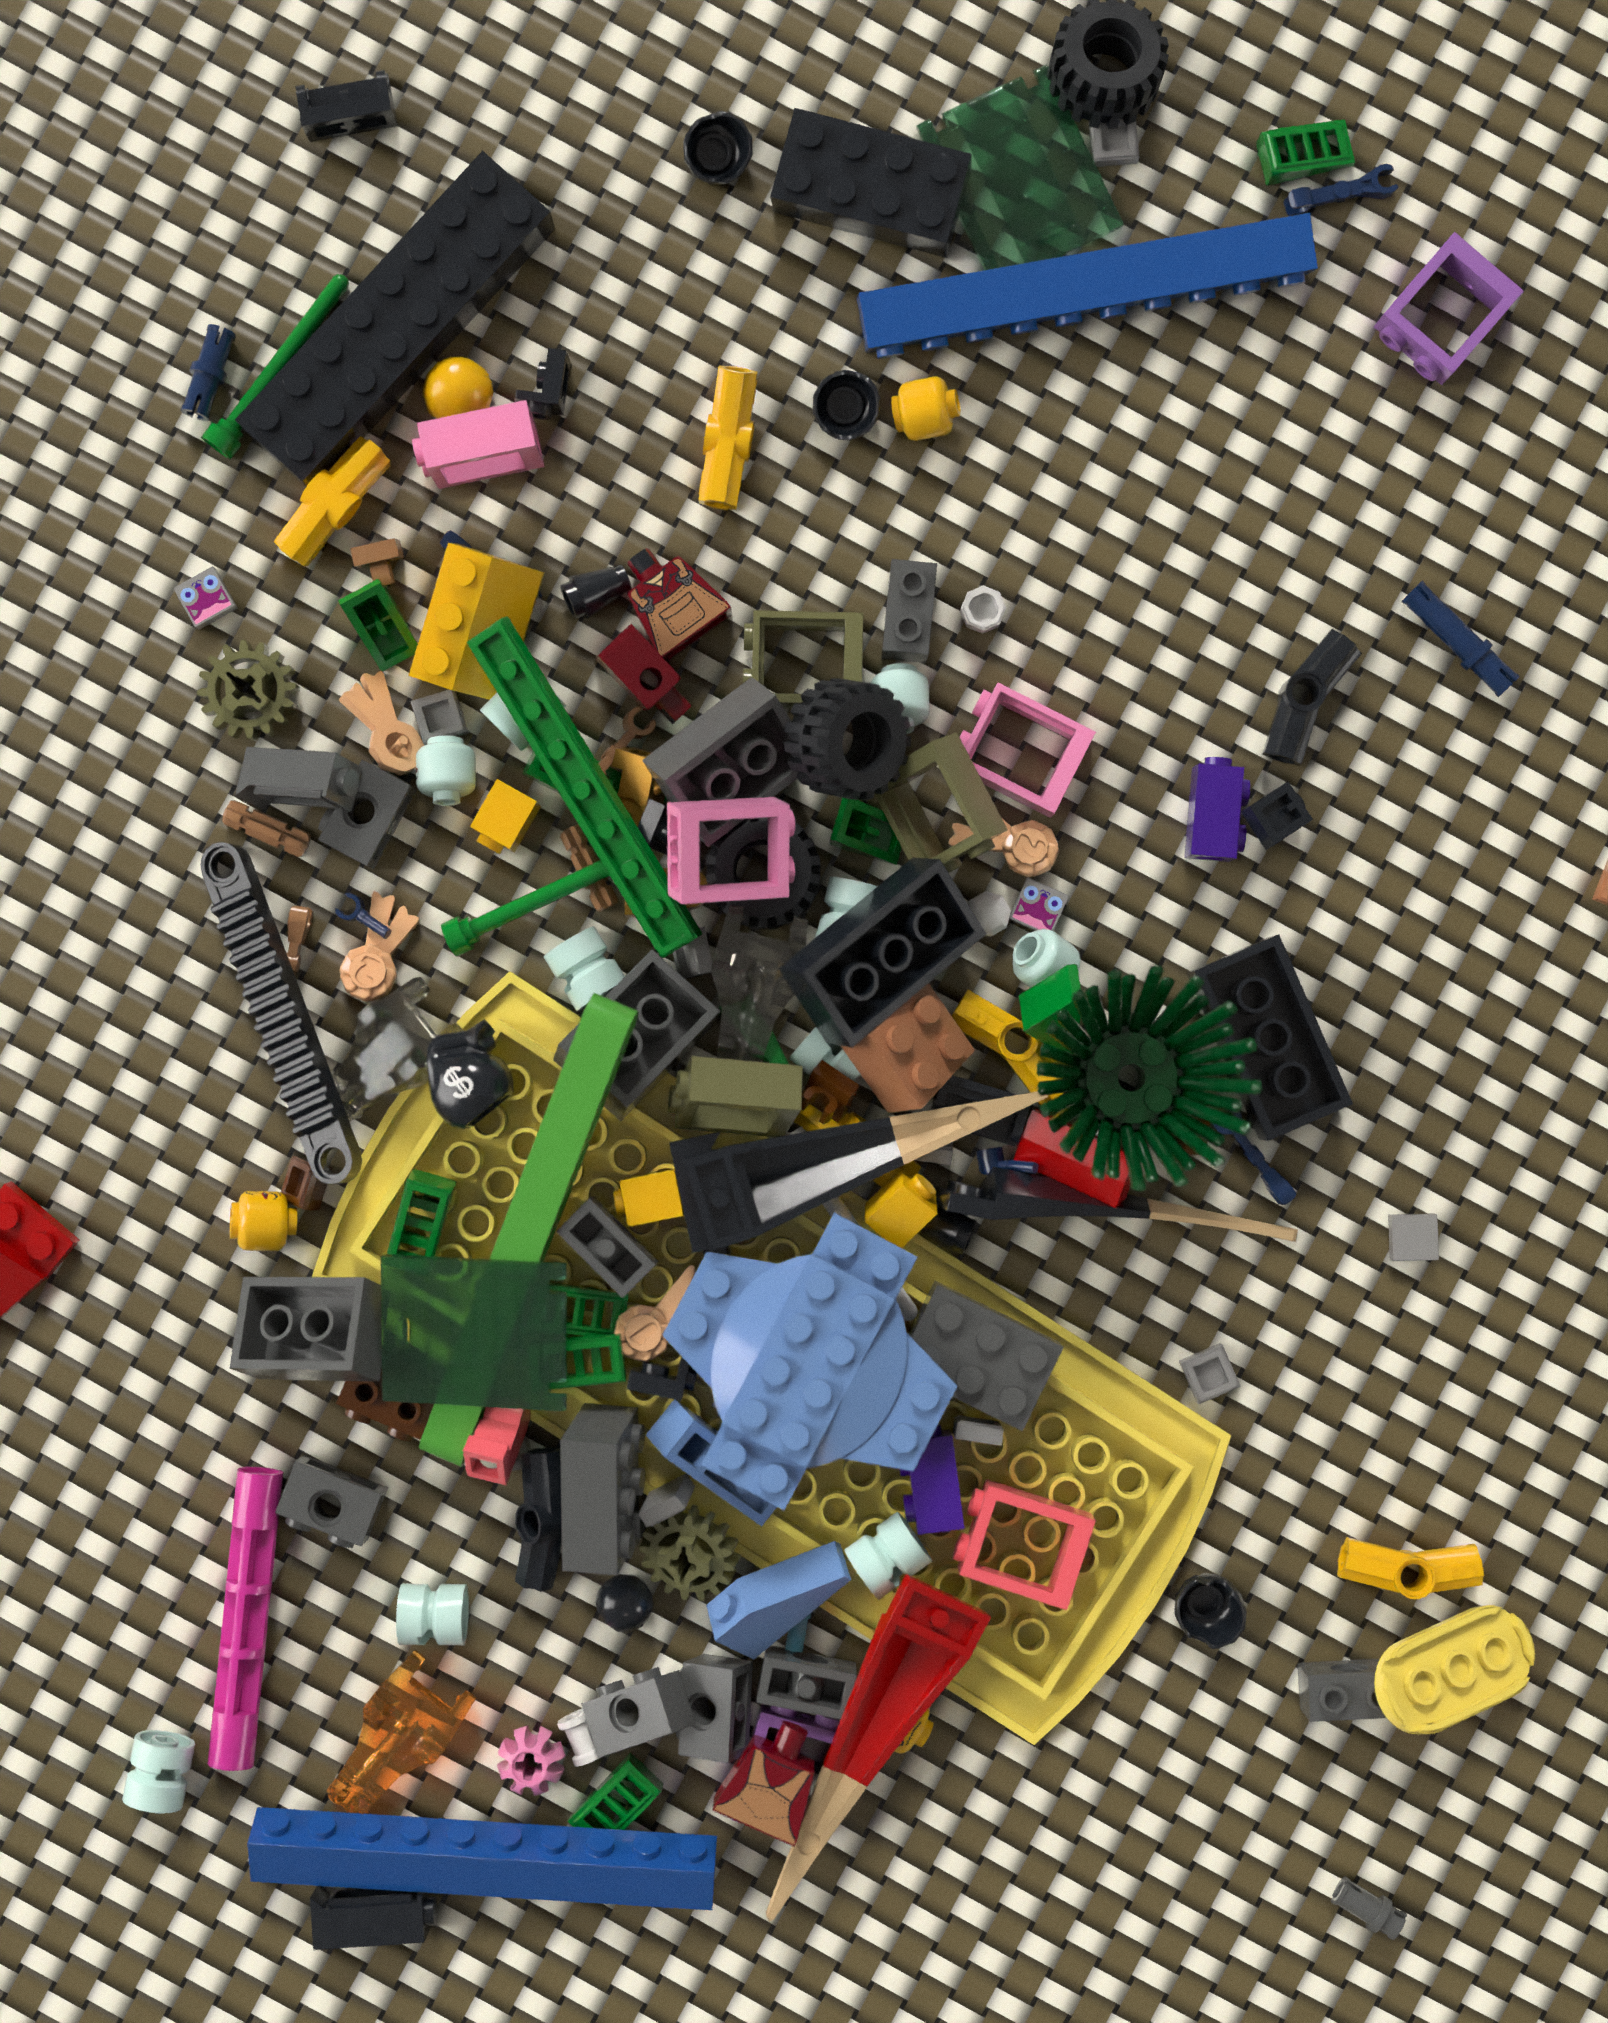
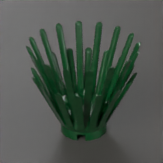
M1158 965L1150 967L1132 1016L1136 975L1127 974L1122 977L1121 970H1114L1108 974V1021L1098 986H1090L1085 993L1083 989L1077 990L1071 999L1087 1033L1070 1013L1063 1009L1057 1016V1021L1062 1027L1052 1021L1047 1028V1034L1070 1052L1044 1043L1040 1050L1041 1057L1060 1064L1039 1061L1036 1067L1038 1076L1062 1078L1039 1082L1037 1090L1040 1096L1067 1092L1040 1105L1044 1118L1059 1112L1048 1121L1051 1131L1056 1133L1080 1114L1059 1143L1062 1151L1067 1155L1072 1151L1073 1157L1077 1161L1083 1162L1099 1130L1091 1174L1100 1180H1104L1105 1173L1110 1178L1118 1179L1120 1177L1122 1139L1131 1186L1138 1191L1146 1190L1145 1180L1155 1182L1159 1179L1146 1140L1174 1185L1184 1186L1189 1181L1182 1169L1190 1171L1195 1168L1196 1163L1170 1132L1213 1167L1221 1166L1225 1161V1157L1205 1141L1215 1147H1219L1224 1143L1225 1136L1193 1116L1241 1135L1248 1133L1251 1126L1249 1122L1214 1109L1238 1113L1242 1108V1101L1206 1091L1255 1095L1261 1091V1082L1259 1080L1210 1077L1244 1073L1245 1064L1242 1060L1213 1061L1255 1052L1257 1044L1253 1038L1199 1050L1234 1034V1029L1229 1023H1224L1210 1029L1237 1013V1007L1232 1002L1228 1001L1180 1030L1209 1004L1208 997L1203 994H1198L1193 998L1205 984L1202 978L1197 976L1191 977L1156 1019L1175 984V980L1170 977L1161 979L1164 967ZM1126 1065L1134 1067L1138 1073V1083L1129 1091L1123 1089L1118 1081V1074Z

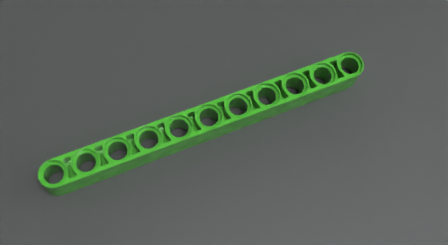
M594 993L584 1010L419 1444V1449L460 1467L465 1463L463 1455L464 1446L469 1435H474L480 1419L482 1420L487 1402L497 1385L535 1282L539 1276L639 1015V1011Z

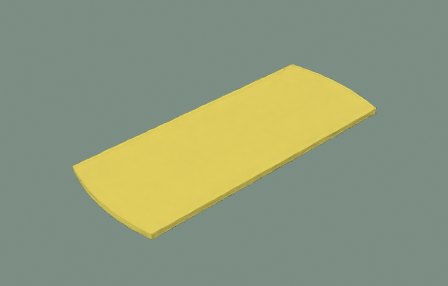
M510 971L470 1007L447 1033L466 1031L485 1019L495 1030L493 1037L496 1047L491 1054L503 1059L508 1066L513 1078L514 1092L508 1099L471 1128L461 1129L452 1127L436 1112L431 1100L425 1057L388 1108L361 1155V1170L346 1185L330 1221L312 1277H365L391 1289L387 1328L448 1367L562 1068L553 1061L557 1046L580 1023L582 1018ZM669 1073L622 1121H619L610 1111L603 1107L556 1229L557 1231L590 1197L594 1196L658 1260V1263L628 1292L627 1309L636 1304L655 1307L685 1269L693 1265L695 1271H697L704 1258L703 1251L692 1253L685 1215L628 1227L626 1217L618 1218L613 1191L621 1189L620 1180L675 1169L669 1143L715 1133L675 1128L676 1113H669L668 1099L671 1085H676V1077ZM721 1132L712 1148L718 1149L732 1144L769 1137ZM413 1169L449 1178L457 1182L429 1276L384 1263L406 1180ZM417 1191L415 1193L440 1201V1198ZM853 1191L840 1195L839 1197L862 1228L881 1237L865 1223V1203L867 1200ZM822 1204L757 1237L730 1245L732 1253L726 1255L777 1264L795 1257L810 1255L815 1250L831 1216ZM411 1207L410 1210L412 1213L435 1219L436 1213ZM408 1225L405 1227V1231L430 1238L431 1232ZM555 1232L537 1281L541 1280L615 1291ZM917 1233L902 1248L918 1257L902 1287L917 1307L918 1313L934 1280L1059 1341L1064 1346L1023 1431L954 1397L951 1398L938 1423L941 1424V1430L950 1429L952 1433L954 1418L957 1415L999 1421L1004 1429L1002 1445L955 1439L952 1433L965 1529L918 1535L916 1523H908L932 1559L930 1564L914 1574L913 1577L987 1612L991 1617L970 1659L946 1686V1689L1035 1745L1090 1692L1121 1656L1157 1605L1186 1554L1213 1494L1231 1435ZM402 1242L399 1249L425 1256L426 1249ZM533 1289L493 1393L530 1401V1420L559 1439L563 1437L584 1403L638 1407V1424H642L645 1427L644 1448L641 1453H638V1465L645 1469L643 1493L648 1496L650 1491L684 1475L686 1472L667 1460L646 1436L647 1432L674 1399L626 1389L630 1370L633 1367L641 1368L643 1361L632 1360L624 1356L627 1379L625 1382L533 1391L528 1353L529 1343L532 1340L582 1336L528 1329ZM548 1295L545 1315L547 1319H554L557 1295ZM567 1296L564 1321H573L576 1297ZM586 1299L583 1324L591 1325L595 1300ZM604 1302L601 1327L610 1328L614 1302ZM916 1317L911 1321L904 1320L907 1333H909ZM669 1343L667 1349L662 1354L648 1362L669 1366V1374L677 1376L681 1355ZM609 1346L600 1347L603 1371H612ZM591 1348L583 1349L585 1372H593ZM573 1350L565 1351L568 1373H576ZM556 1352L548 1353L550 1373L558 1374ZM697 1373L694 1391L684 1390L683 1398L679 1402L719 1431L722 1420L717 1409L712 1406L714 1402L712 1388ZM838 1459L828 1464L807 1468L786 1509L782 1510L777 1507L761 1527L688 1475L695 1487L684 1513H689L692 1505L698 1506L699 1515L703 1517L710 1511H713L715 1513L713 1522L717 1526L722 1523L729 1524L725 1536L738 1539L734 1552L740 1554V1556L760 1569L833 1541L841 1544L851 1580L819 1607L872 1640L882 1613L886 1614L899 1586L878 1600L863 1582L844 1550L865 1534L875 1537L877 1535V1526L897 1511L906 1520L903 1495L912 1494L910 1476H900V1469L846 1459ZM985 1479L1090 1512L1095 1518L1096 1522L1067 1610L959 1574L957 1567L959 1561L953 1559L954 1548L960 1532L968 1534L973 1516L967 1515L970 1498L975 1488L982 1490ZM996 1500L976 1563L1048 1587L1068 1524ZM906 1574L900 1575V1584L902 1583Z

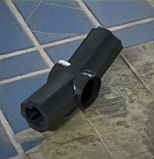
M1331 629L1293 675L1282 684L1278 691V705L1262 755L1285 764L1297 766L1302 764L1319 707L1323 704L1326 696L1362 655L1356 644L1347 636ZM1294 684H1303L1310 689L1312 694L1310 705H1301L1295 701L1292 695Z
M555 1447L524 1450L520 1454L524 1504L518 1507L515 1516L516 1529L519 1537L522 1539L515 1582L524 1589H534L539 1592L553 1589L562 1547L561 1448Z

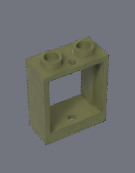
M753 610V623H744V651H752V668H743V683L753 677L764 686L765 630L844 631L843 679L862 682L863 613ZM773 693L784 709H792L794 703L801 704L803 702L801 694Z
M957 732L931 741L908 755L906 766L900 765L898 769L901 774L895 783L888 782L889 789L883 794L874 793L908 860L913 857L940 859L948 873L963 866L959 859L963 855L968 853L970 859H974L995 848L996 846L992 839L1007 831ZM937 765L973 832V835L945 851L909 782Z
M691 1056L685 1070L678 1071L676 1085H671L668 1111L669 1113H676V1129L721 1131L722 1133L769 1137L784 1136L801 1111L802 1066Z

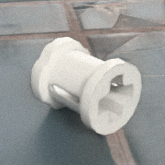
M583 1708L558 1720L559 1730H565L575 1754L572 1758L575 1767L586 1765L599 1759Z

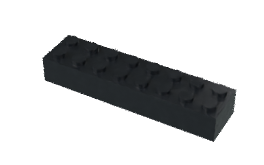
M482 150L241 412L235 421L256 443L306 487L320 471L324 469L329 471L352 446L353 442L360 436L364 438L551 235L555 230L551 212Z

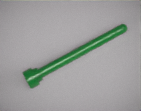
M337 274L333 276L227 419L221 418L217 424L212 422L203 433L201 438L214 450L231 460L242 445L239 441L243 434L241 433L242 428L235 419L316 332L348 289L349 280L345 275Z
M601 860L475 919H471L469 916L461 919L457 916L441 924L443 936L452 953L458 957L473 950L474 944L480 941L481 935L610 875Z

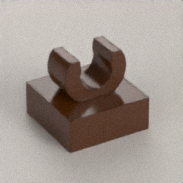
M821 1060L813 1069L804 1088L801 1110L804 1111L811 1104L822 1112L819 1119L820 1123L826 1124L831 1119L839 1123L848 1112L860 1085L824 1060Z

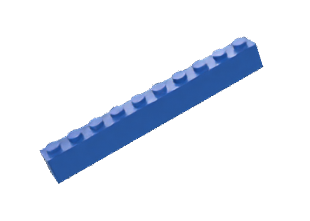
M1310 213L860 292L857 296V304L866 353L876 351L877 358L882 359L904 354L903 346L921 343L922 351L949 346L948 338L966 336L967 343L989 340L993 338V330L1010 328L1011 335L1029 333L1038 330V322L1055 320L1056 327L1074 325L1083 322V314L1099 312L1100 319H1109L1126 315V307L1144 304L1145 311H1154L1171 307V299L1188 296L1189 303H1199L1216 299L1215 291L1233 288L1234 296L1254 293L1261 290L1260 283L1277 280L1278 288L1305 283V275L1318 269L1311 217Z
M257 1807L247 1843L251 1882L712 1910L717 1848V1836Z

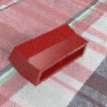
M1032 1110L1013 1160L1036 1162L1039 1173L1117 1208L1126 1199L1131 1185L1124 1148L1121 1147L1120 1177L1113 1179L1105 1173L1104 1180L1097 1179L1091 1174L1098 1136H1095L1084 1161L1079 1162L1073 1157L1072 1151L1067 1155L1059 1145L1072 1127V1124L1068 1123L1059 1131L1053 1133L1049 1128L1048 1121L1054 1116L1051 1115L1044 1118L1041 1110Z

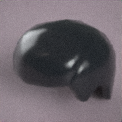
M718 111L701 117L690 126L689 131L685 135L683 141L684 161L695 178L710 185L728 184L735 181L745 172L753 156L752 135L743 120L728 112Z
M840 370L828 375L820 382L813 394V415L822 431L829 436L839 440H856L871 432L881 414L882 399L877 386L867 375L850 370Z
M1210 1573L1194 1575L1184 1581L1175 1595L1174 1615L1189 1639L1194 1638L1206 1643L1211 1649H1219L1235 1643L1245 1630L1247 1610L1241 1592L1225 1577Z

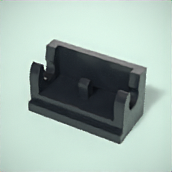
M385 70L376 71L377 78L312 90L305 88V84L295 86L301 126L308 140L314 142L398 126L388 73Z
M952 1075L935 1094L931 1110L1014 1096L1016 1094ZM1031 1105L971 1134L1015 1147L1021 1138Z

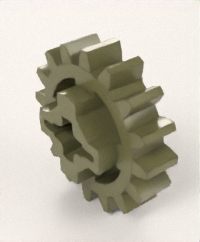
M246 640L240 641L239 651L237 652L227 644L223 645L225 657L219 660L210 655L208 660L214 667L212 672L200 671L199 676L208 682L207 687L197 690L198 696L209 699V703L201 708L202 712L207 716L217 714L212 725L218 730L224 729L229 724L228 735L232 738L238 739L242 731L245 730L247 739L256 741L258 730L260 729L268 736H273L274 728L272 724L277 721L287 726L289 722L283 715L285 709L297 710L298 707L289 699V694L299 692L300 687L296 683L288 682L287 680L296 673L294 668L290 665L280 667L285 657L278 651H275L268 657L269 646L262 642H259L255 651H252L250 643ZM243 662H259L258 664L254 663L250 669L234 668V666ZM236 679L251 685L253 690L256 691L255 695L261 699V703L245 696L244 691L241 690L242 687L236 682ZM222 680H224L226 696L221 700L220 686ZM276 681L277 696L274 702L271 696V685ZM247 712H261L263 714L261 717L252 720L238 719L239 717L243 718Z
M692 1505L689 1513L682 1511L645 1529L642 1535L644 1539L639 1546V1551L646 1554L641 1565L644 1568L654 1569L650 1578L652 1582L663 1580L667 1583L664 1590L665 1593L669 1594L676 1588L680 1590L682 1600H687L690 1592H695L698 1599L704 1601L709 1591L717 1596L721 1593L724 1585L731 1583L736 1572L735 1568L740 1560V1554L734 1552L738 1539L725 1536L729 1524L722 1523L717 1526L713 1522L715 1518L713 1511H710L703 1517L699 1515L698 1506Z

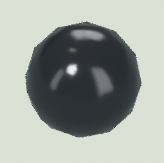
M618 1574L606 1580L598 1590L595 1601L598 1613L606 1624L617 1632L625 1633L641 1628L651 1616L654 1606L652 1593L646 1582L633 1574Z

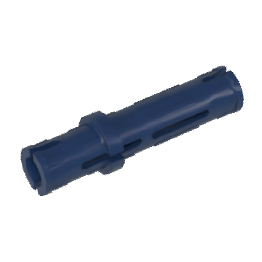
M1423 580L1401 601L1463 661L1460 665L1466 671L1470 668L1487 684L1497 697L1503 694L1520 677L1491 649L1493 644L1488 639L1482 641L1433 593Z

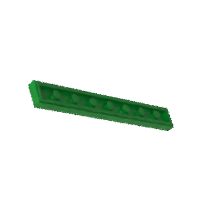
M509 617L499 619L466 643L658 955L663 959L701 936L703 933L686 905L679 903L668 895L667 874Z

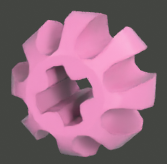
M527 1725L514 1730L516 1741L509 1738L503 1740L498 1750V1755L506 1760L499 1762L497 1768L501 1780L505 1778H512L514 1780L510 1787L511 1791L522 1795L524 1787H530L534 1792V1796L549 1791L547 1781L555 1784L559 1782L565 1769L557 1761L562 1760L565 1757L561 1741L557 1743L547 1741L552 1735V1731L540 1726L539 1733L534 1735L530 1732ZM526 1753L534 1754V1761L538 1763L536 1767L529 1766L528 1758H525Z

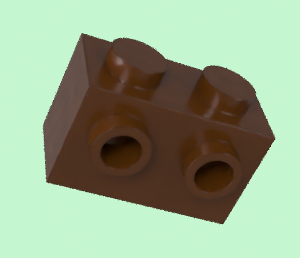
M383 1356L380 1382L345 1381L336 1404L346 1408L344 1414L347 1417L364 1424H370L371 1420H375L388 1426L386 1432L391 1436L403 1441L412 1442L413 1438L421 1440L443 1381Z

